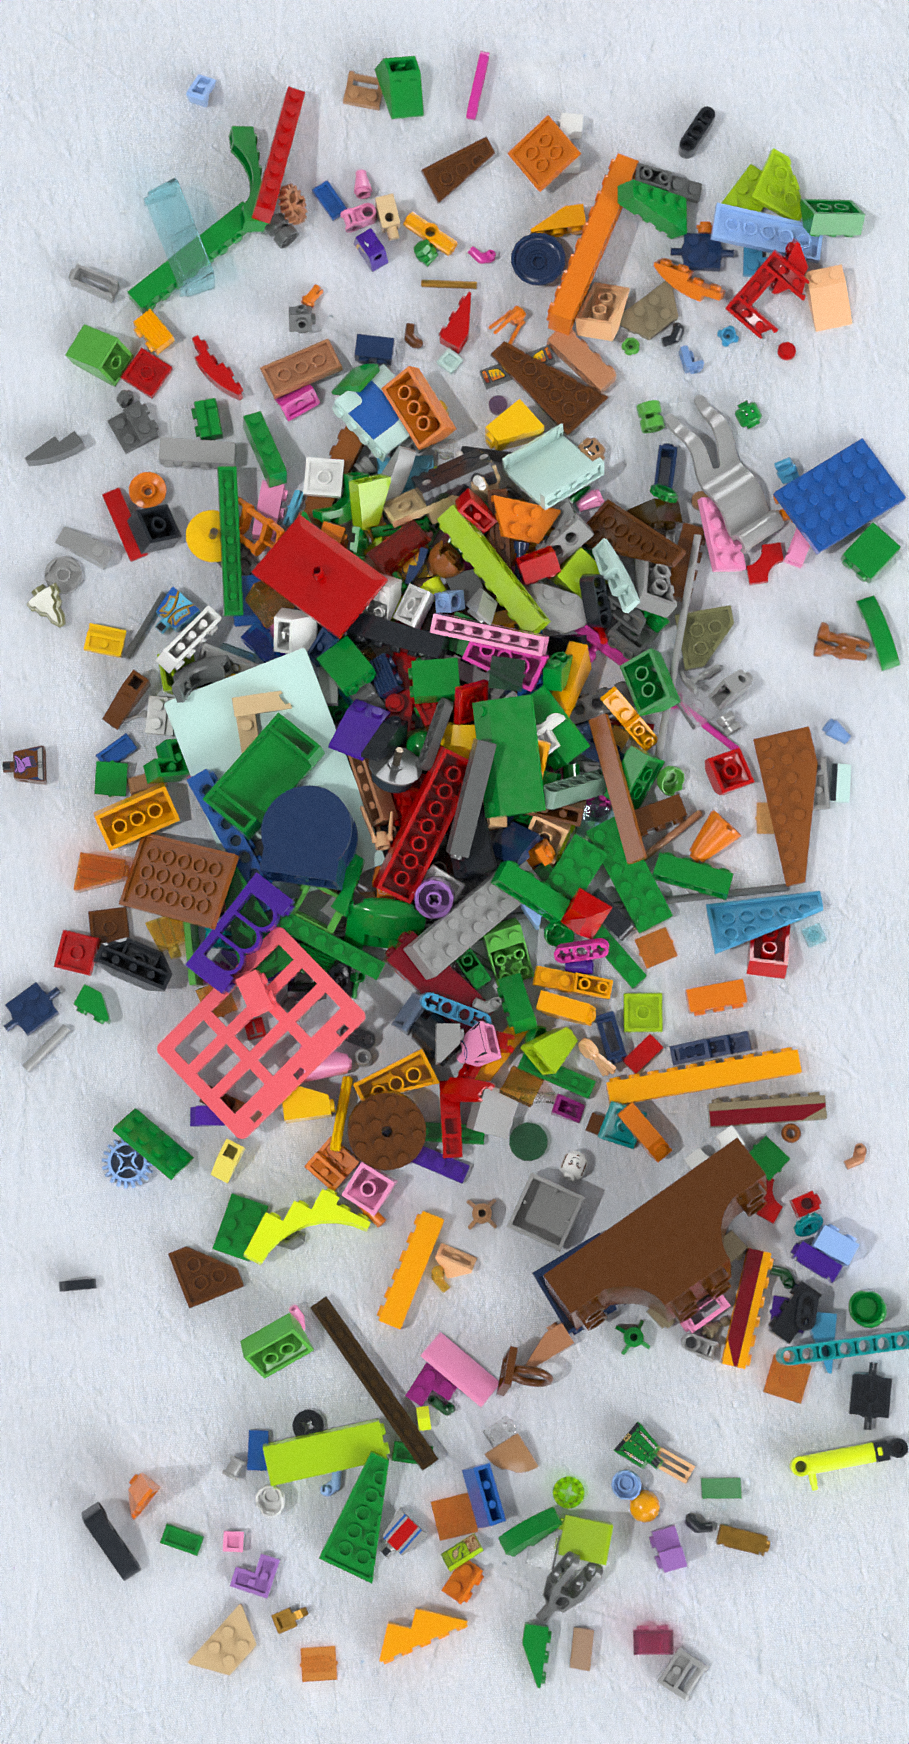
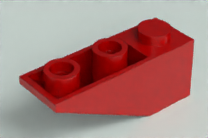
M470 291L466 296L463 295L458 303L459 308L451 313L448 319L450 322L447 327L443 326L439 332L440 344L450 348L457 354L461 352L469 339Z

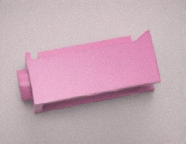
M796 528L783 562L801 569L810 545L798 528Z
M722 1295L715 1299L720 1308L695 1325L691 1319L680 1323L685 1332L690 1331V1333H694L731 1305ZM710 1296L697 1305L699 1310L713 1301Z

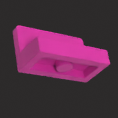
M310 384L275 399L288 422L320 404L316 392Z

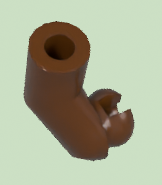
M406 323L405 342L411 348L420 349L423 346V341L414 334L415 324Z

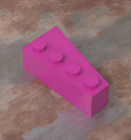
M471 641L462 659L530 692L535 690L543 673V668L550 658L549 655L537 656Z

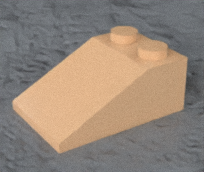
M842 264L806 272L804 276L810 282L809 284L805 283L804 287L815 331L851 325V311Z
M594 282L575 318L577 335L613 341L620 326L629 288Z
M533 816L528 829L540 834L543 840L547 839L556 853L552 863H550V866L553 868L572 825Z

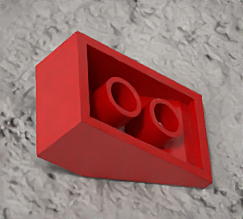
M790 924L749 940L746 974L785 979L789 957Z

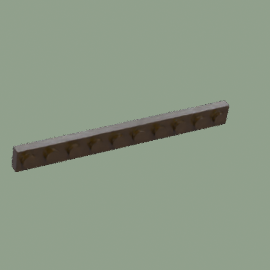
M327 1296L312 1305L310 1309L420 1469L423 1471L439 1460Z

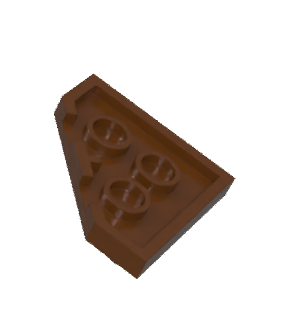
M187 1246L168 1253L189 1309L244 1287L236 1267Z

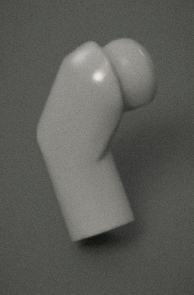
M494 997L484 1002L479 998H475L472 1006L485 1013H491L500 1008L502 1000L499 997Z

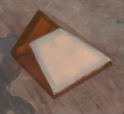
M262 581L253 584L245 599L266 629L274 624V617L281 608L293 609L296 607Z

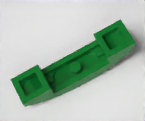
M875 596L856 601L860 615L866 623L875 647L876 657L882 672L900 666L890 629Z

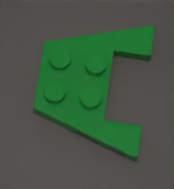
M355 854L353 860L346 868L341 893L331 905L332 909L344 917L348 915V909L365 864V860Z

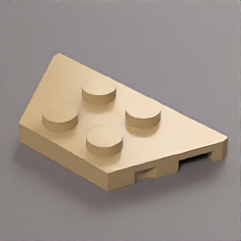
M241 1603L188 1661L189 1664L230 1676L254 1649L257 1643Z

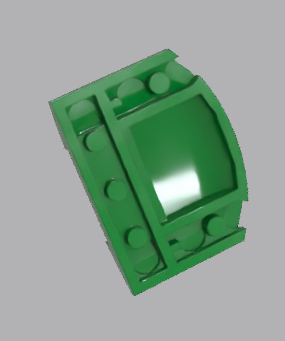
M366 898L363 899L362 903L356 905L353 904V901L349 906L345 941L362 949L363 945L389 948L399 942L397 939L404 931H413L417 936L423 933L426 917L415 910L414 905L395 899Z

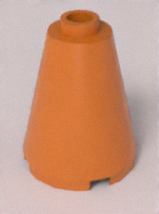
M714 809L709 814L689 849L691 852L689 856L697 863L699 861L705 862L741 836Z

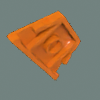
M496 495L491 496V501L494 502L497 512L495 516L499 522L501 537L539 544L561 512L559 509L548 508L544 510L540 505Z

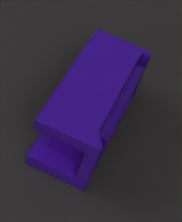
M801 1241L799 1244L796 1242L790 1251L793 1254L791 1259L796 1258V1262L823 1279L828 1278L830 1283L834 1282L843 1267L804 1241Z

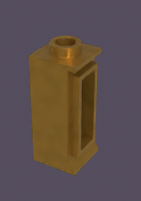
M722 1524L719 1526L716 1539L717 1545L723 1544L725 1547L757 1555L760 1552L761 1556H764L765 1552L768 1553L770 1547L768 1536Z

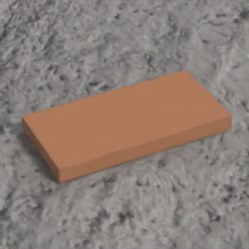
M325 339L262 366L260 370L274 399H277L342 371L343 368L329 339Z

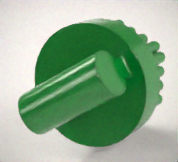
M427 239L419 241L414 246L416 258L426 267L438 257L436 248Z

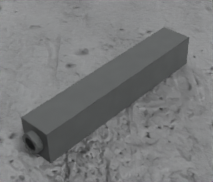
M475 738L473 740L446 852L451 854V858L462 860V857H469L497 745L495 743Z

